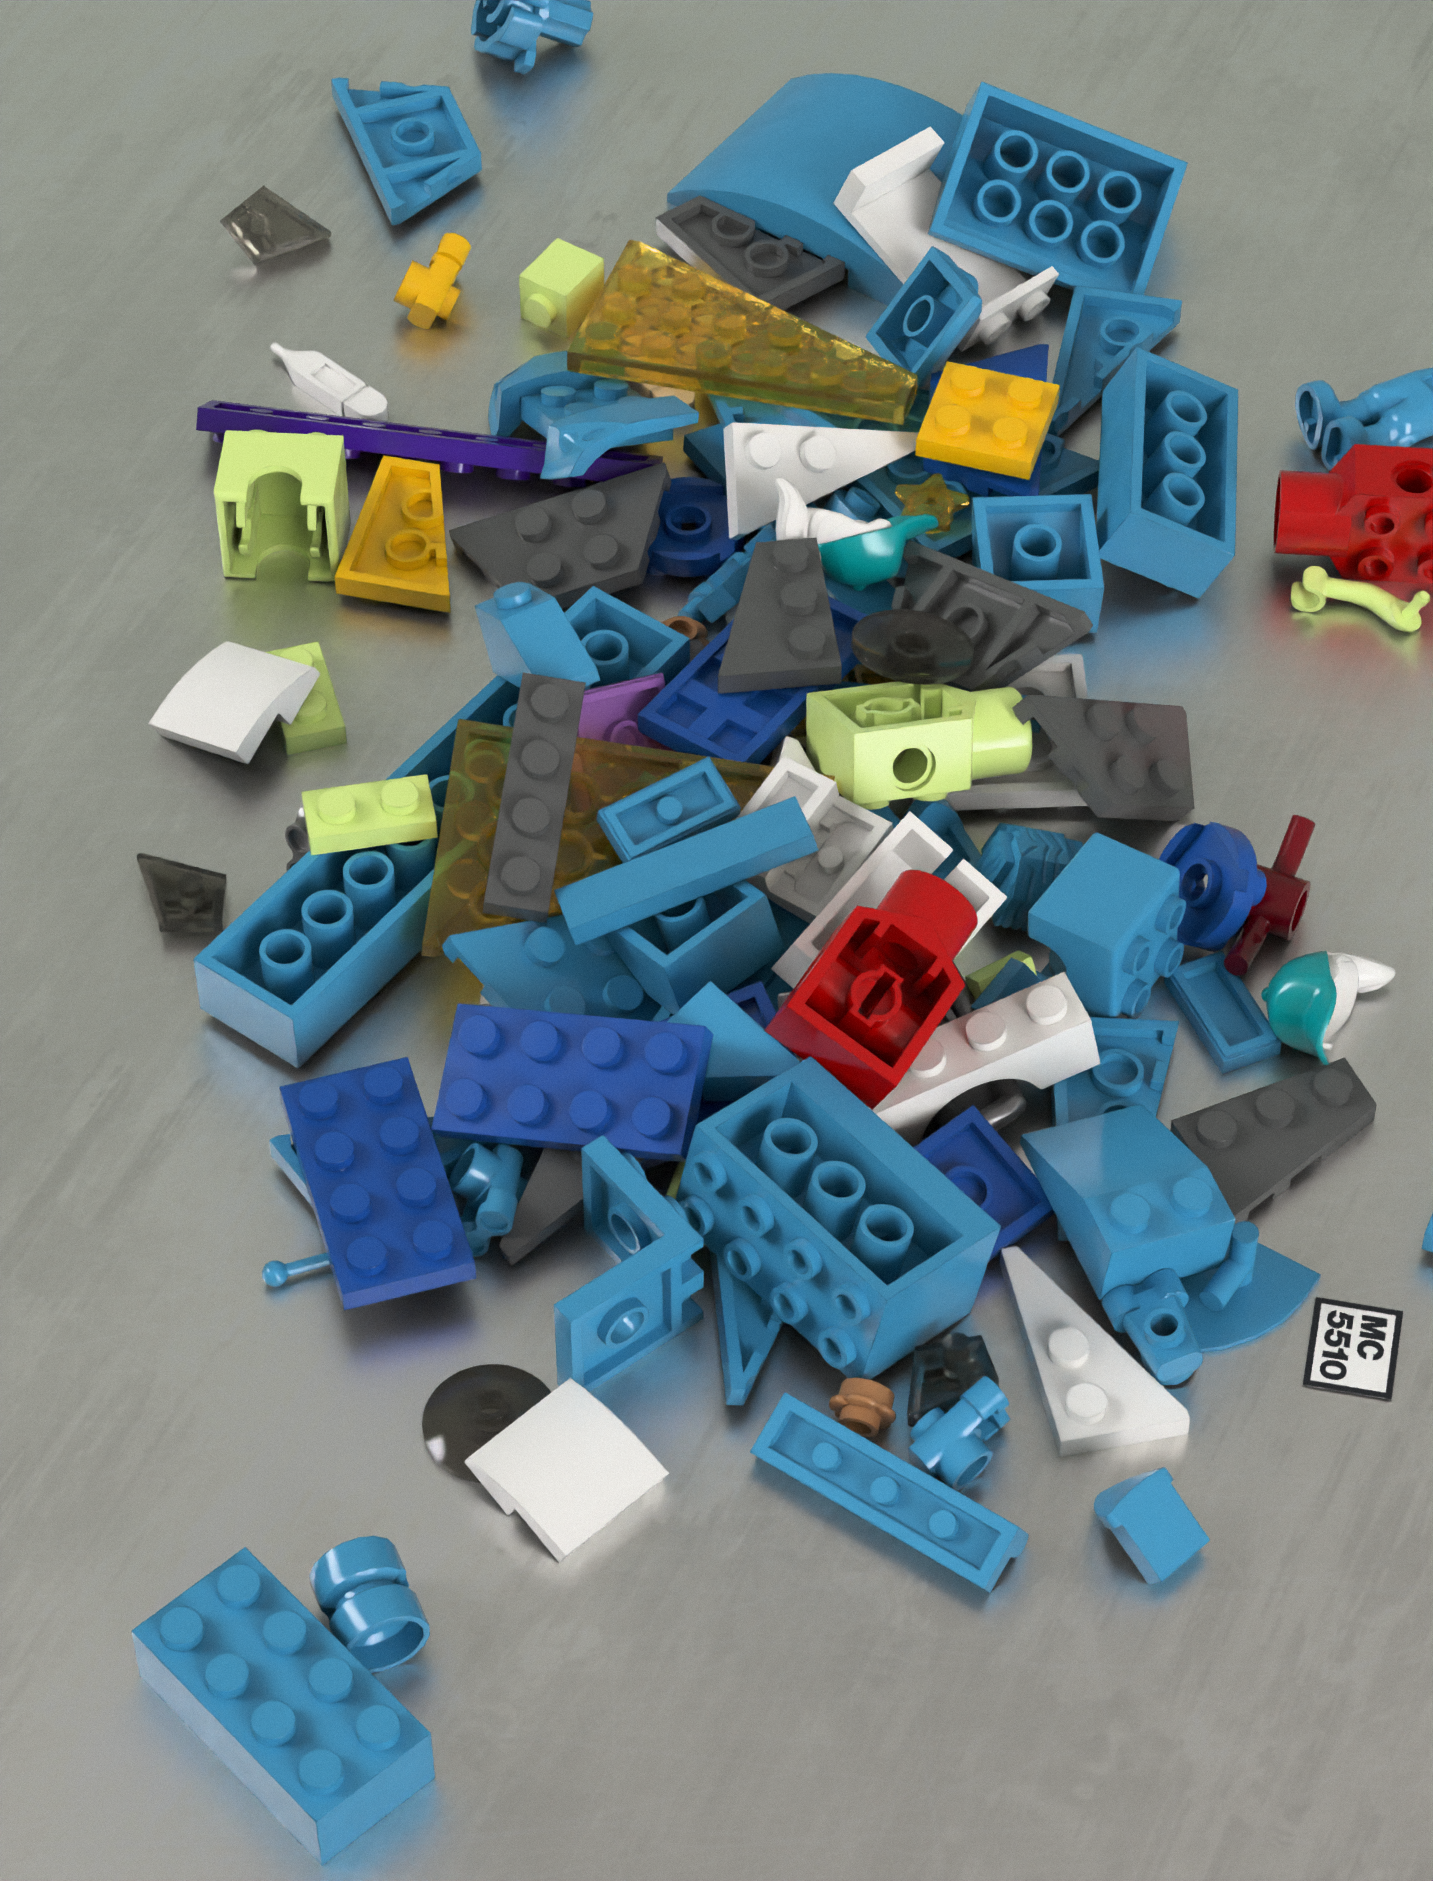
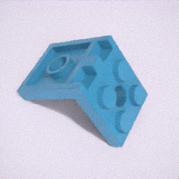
M604 1135L581 1148L584 1229L617 1265L554 1304L557 1384L560 1386L571 1378L588 1392L594 1390L704 1319V1311L691 1298L692 1294L704 1287V1271L691 1259V1254L703 1247V1238L689 1224L680 1204L669 1195L663 1197L647 1181L645 1172L639 1162L630 1153L624 1152L621 1154Z

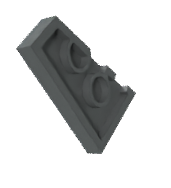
M698 196L656 217V235L755 324L845 279L844 261L831 255H827L823 260L803 252L802 242L787 235L781 240L766 235L755 229V220L702 196Z
M817 538L756 542L719 670L718 694L841 684L842 665Z

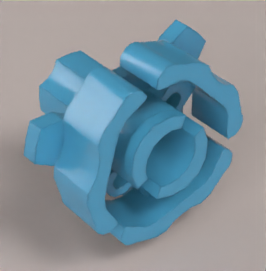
M476 0L471 25V34L477 36L474 49L509 62L514 61V72L524 75L534 67L536 40L539 36L571 47L582 45L586 34L590 31L594 13L591 11V1Z

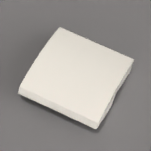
M226 641L200 659L181 678L161 703L148 724L160 736L249 764L274 720L289 725L292 724L320 673L315 667Z
M783 755L736 819L795 796L814 835L818 851L745 880L766 894L767 898L811 924L892 832L893 824L839 796L835 781Z
M571 1378L488 1441L464 1462L508 1516L515 1510L520 1514L559 1563L669 1474L650 1450L615 1414Z

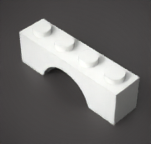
M1062 972L938 1026L897 1087L872 1111L911 1146L919 1144L922 1141L926 1127L935 1114L956 1096L975 1086L1000 1079H1020L1030 1082L1042 1090L1101 1064L1091 1018L1065 972Z

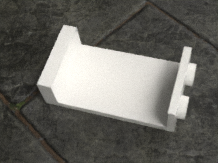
M930 126L851 170L834 201V205L903 285L932 246L949 255L958 267L977 279L978 294L982 299V312L957 346L962 352L981 340L986 345L994 342L1006 332L1011 322L1020 317L1024 321H1029L1037 316L1050 302V298L1046 294L1059 276V273L1051 266L1033 278L1026 280L1013 267L928 235L941 187L940 180L930 170V167L944 145V141Z

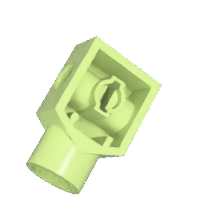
M919 678L807 693L806 755L817 773L837 783L838 792L845 799L869 810L881 809L888 806L890 800L913 798L920 801H939L946 798L948 792L970 790L972 780L1024 772L1030 763L1032 755V727L1030 720L1022 725L1014 714L1012 707L1023 698L1013 687L969 692Z

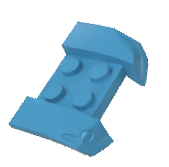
M603 346L534 356L494 384L488 409L491 435L509 437L520 425L521 421H524L547 439L545 462L540 479L582 476L592 463L610 448L673 440V428L695 424L699 420V412L674 395L647 398L630 388L626 382V362Z

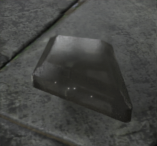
M265 186L258 189L220 220V223L254 265L324 241L332 235L331 231Z
M144 853L137 855L138 869L160 932H223L227 895L226 874Z
M955 1332L947 1334L942 1342L915 1347L907 1408L908 1426L914 1427L925 1414L934 1408L939 1407L947 1413L961 1400L960 1396L983 1376L990 1378L999 1387V1378L982 1335L968 1337L963 1333Z

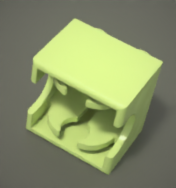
M226 430L214 487L224 577L256 578L258 565L264 557L277 551H294L303 555L310 563L308 581L335 582V574L347 547L351 524L344 437L342 435H326L320 432L298 434L266 432L264 430Z

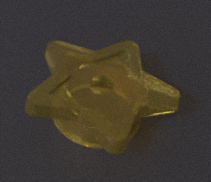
M939 473L933 474L921 485L899 484L895 489V495L905 505L901 516L929 514L937 518L939 526L925 532L927 534L950 531L954 513L970 505L969 496L947 489L944 479Z

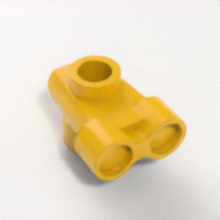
M456 233L444 234L438 245L437 252L432 256L429 268L412 260L393 301L411 309L407 319L415 326L430 329L436 316L444 320L448 319L461 291L454 287L453 284L471 250L470 243L463 236Z

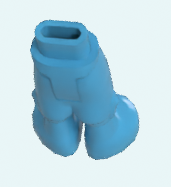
M1433 367L1412 371L1394 379L1375 384L1370 389L1360 393L1357 398L1339 402L1333 388L1324 380L1302 384L1297 389L1295 395V410L1298 424L1309 448L1312 450L1322 448V461L1330 471L1354 444L1410 447L1423 439L1433 436Z

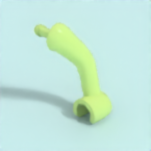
M1310 566L1305 569L1303 581L1294 582L1291 589L1292 605L1299 611H1318L1325 605L1327 597L1362 606L1372 611L1391 627L1404 632H1412L1420 628L1422 620L1418 611L1430 601V595L1426 591H1419L1415 594L1414 599L1408 603L1371 583L1328 577L1326 571L1320 566Z

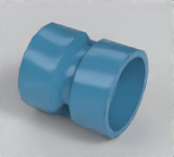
M378 1536L358 1537L337 1545L314 1563L309 1574L310 1586L320 1610L328 1616L330 1632L370 1673L382 1672L396 1667L412 1658L425 1646L430 1636L429 1623L416 1593L409 1588L404 1565L395 1545L389 1539Z

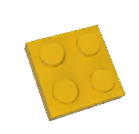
M947 361L917 435L915 456L1030 480L1059 402L1060 385Z

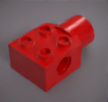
M1354 444L1328 473L1280 470L1274 512V553L1328 556L1331 558L1342 579L1433 584V448Z
M906 870L902 872L876 909L857 905L834 930L764 1031L803 1060L810 1056L813 1057L867 1107L873 1110L897 1087L965 987V983L953 960L977 927L978 918L973 906L956 888L933 874L920 870Z

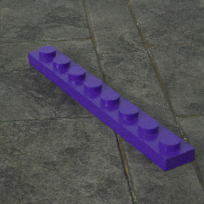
M211 400L199 406L197 410L196 430L214 432L213 440L219 443H223L226 430H264L266 432L298 434L320 432L326 435H342L344 437L345 459L360 458L361 451L416 461L417 458L439 461L440 470L454 473H472L474 465L496 468V477L509 480H529L530 473L541 474L545 462L546 442L217 400ZM607 450L592 463L584 475L553 479L552 483L565 487H586L587 480L603 482L663 463V456Z

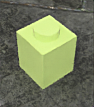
M559 238L554 240L519 275L521 318L538 327L568 338L605 301L604 258Z

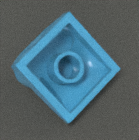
M932 246L865 336L905 388L914 392L927 385L931 380V373L938 372L979 318L982 312V299L978 294L977 279L958 267L949 255Z

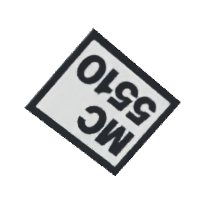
M1316 1297L1303 1385L1392 1400L1403 1311Z

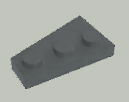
M1346 1058L1331 1062L1330 1065H1322L1171 1120L1170 1131L1208 1166L1236 1219V1224L1241 1221H1247L1249 1212L1269 1197L1274 1200L1290 1187L1291 1179L1312 1162L1321 1163L1373 1122L1377 1104Z

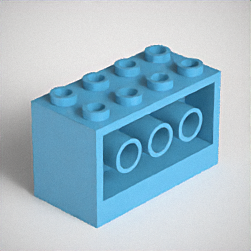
M811 1056L695 1126L675 1199L684 1210L689 1224L703 1238V1243L715 1255L717 1253L724 1260L728 1270L736 1278L747 1283L761 1296L783 1322L791 1324L820 1352L829 1365L839 1369L847 1378H864L869 1380L971 1313L1001 1228L1000 1224Z

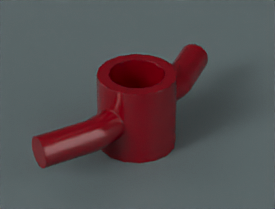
M1293 815L1272 867L1268 868L1257 864V869L1264 872L1266 876L1267 887L1265 895L1260 903L1251 907L1247 918L1242 924L1244 927L1224 960V966L1229 973L1236 976L1244 975L1260 951L1268 934L1289 941L1295 935L1303 917L1310 892V882L1295 877L1316 825L1312 820L1299 815Z

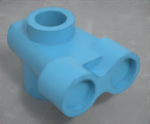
M476 1142L471 1144L456 1162L449 1178L451 1190L467 1199L463 1215L460 1218L473 1257L481 1256L488 1251L491 1236H502L511 1231L518 1203L529 1182L520 1176L524 1159L522 1154L509 1145L498 1144L490 1151Z
M1173 1269L1156 1271L1138 1285L1115 1287L1106 1293L1101 1302L1114 1330L1120 1333L1127 1332L1140 1352L1142 1367L1161 1385H1176L1184 1382L1203 1362V1355L1184 1310L1189 1301V1296Z
M983 1376L960 1396L961 1400L947 1413L939 1407L932 1409L916 1423L910 1432V1437L915 1441L908 1447L911 1464L935 1479L939 1476L947 1486L956 1491L971 1483L990 1462L993 1452L982 1440L987 1441L1010 1421L1009 1415L1005 1410L1009 1406L1008 1399L1002 1390L987 1376Z

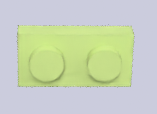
M319 641L266 652L315 667L320 673L292 724L289 725L277 721L287 755L347 743L345 724Z
M427 774L301 792L311 856L438 838L437 821Z

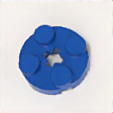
M704 478L671 479L670 490L664 491L658 510L661 522L656 540L648 549L650 561L646 573L654 576L668 574L680 577L703 575L710 577L721 568L722 564L736 552L743 551L747 535L738 540L729 539L727 496L724 495V486ZM683 523H694L696 530L685 531L681 529L683 528Z
M1210 822V824L1205 826L1198 823L1190 824L1173 836L1159 860L1178 868L1180 872L1179 898L1186 901V909L1183 919L1178 926L1177 941L1184 945L1211 952L1222 950L1228 940L1240 929L1251 907L1260 903L1265 895L1267 887L1266 876L1264 872L1257 869L1256 854L1251 842L1246 835L1236 828L1215 822ZM1207 874V875H1208V883H1207V887H1206V889H1205V884H1204L1203 879H1204L1205 875Z

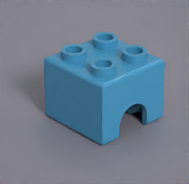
M1094 833L1028 911V936L1051 948L1049 963L1041 972L1036 971L1037 977L1044 981L1065 972L1089 1017L1123 1019L1129 1017L1137 1019L1148 1004L1151 987L1160 976L1165 978L1171 977L1183 957L1184 944L1177 941V931L1185 913L1186 901L1179 898V869L1105 835Z

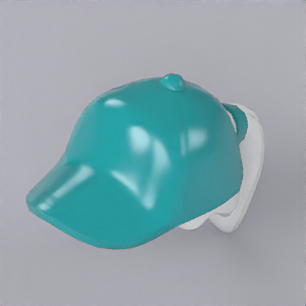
M781 477L774 480L779 497L776 540L817 538L823 571L836 582L851 585L855 591H862L866 588V585L895 577L901 567L905 543L939 526L937 518L929 514L896 516L888 519L879 518L868 523L863 520H853L838 512L806 507L800 493L791 482Z
M1320 951L1297 957L1283 965L1274 975L1269 986L1262 990L1261 996L1263 1001L1266 1002L1270 1027L1275 1036L1284 1044L1296 1050L1317 1056L1324 1065H1330L1324 1049H1332L1333 1043L1330 1039L1346 1023L1352 1011L1357 992L1365 993L1377 990L1390 982L1396 973L1392 967L1381 962L1349 953H1327V951Z

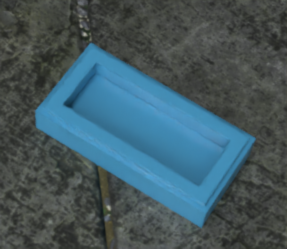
M1221 950L1179 965L1171 977H1164V983L1221 1073L1225 1074L1279 1055L1282 1041L1273 1033L1268 1019L1241 978L1226 970L1224 966L1226 956Z

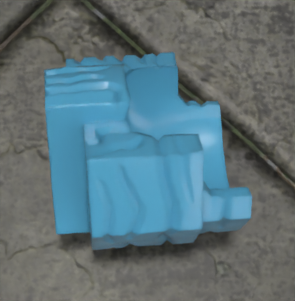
M999 823L982 847V856L974 866L978 872L1007 896L1006 900L992 916L994 926L1002 925L1003 928L1011 926L1014 930L1021 927L1022 931H1028V911L1082 848V842L1066 839L1064 834Z

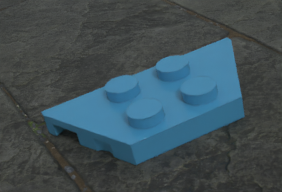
M349 78L331 79L332 97L392 226L401 224L482 170L481 152L449 87L435 85L408 86L399 82L381 81L380 91L349 89Z
M564 915L547 917V923L525 921L450 935L442 944L444 954L452 963L459 958L485 986L480 993L494 1007L652 1021L661 1008V1005L645 992L604 935L575 946Z

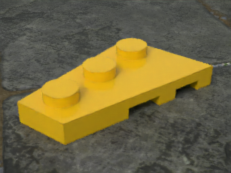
M383 455L335 574L336 594L451 613L440 464Z

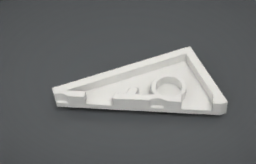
M730 423L723 428L729 539L738 540L777 520L779 497L774 484L776 478L781 477L791 482L797 488L805 505L914 452L919 432Z
M1014 1246L1000 1250L999 1265L1059 1457L1188 1434L1190 1416L1188 1410L1019 1247Z

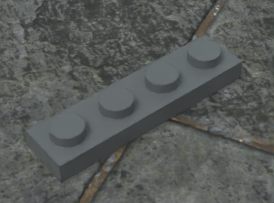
M523 672L482 913L547 923L585 682Z

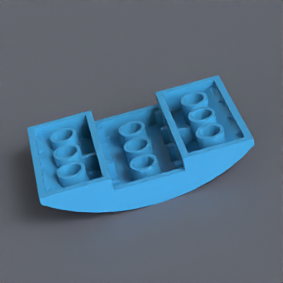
M838 73L809 74L791 78L667 193V202L674 206H679L698 196H702L755 220V229L766 235L770 233L781 239L787 235L802 242L804 250L823 259L827 255H831L844 261L845 269L848 270V287L888 306L903 286V283L834 205V201L851 170L930 126L944 141V145L930 167V170L942 183L949 154L963 115L925 95L879 79Z

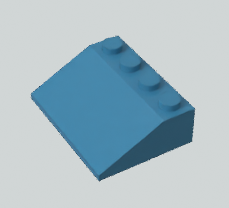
M981 82L966 105L951 148L928 235L1033 276L1053 266L1059 273L1054 284L1074 291L1075 286L1144 295L1188 163Z

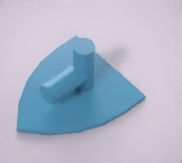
M1248 1221L1236 1223L1233 1227L1224 1262L1219 1268L1179 1278L1189 1296V1301L1184 1310L1201 1353L1221 1351L1255 1340L1284 1323L1304 1302L1319 1281L1321 1274L1258 1243L1259 1230L1253 1223Z

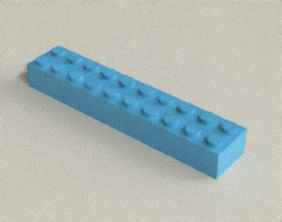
M592 586L565 612L567 619L598 669L600 681L586 686L585 690L657 673H663L665 685H667L690 663V638L595 586ZM497 675L386 779L428 775L437 821L438 838L312 856L311 852L308 851L193 959L200 1009L299 1069L487 886L520 688ZM571 779L569 782L565 810L570 806V792L572 788Z

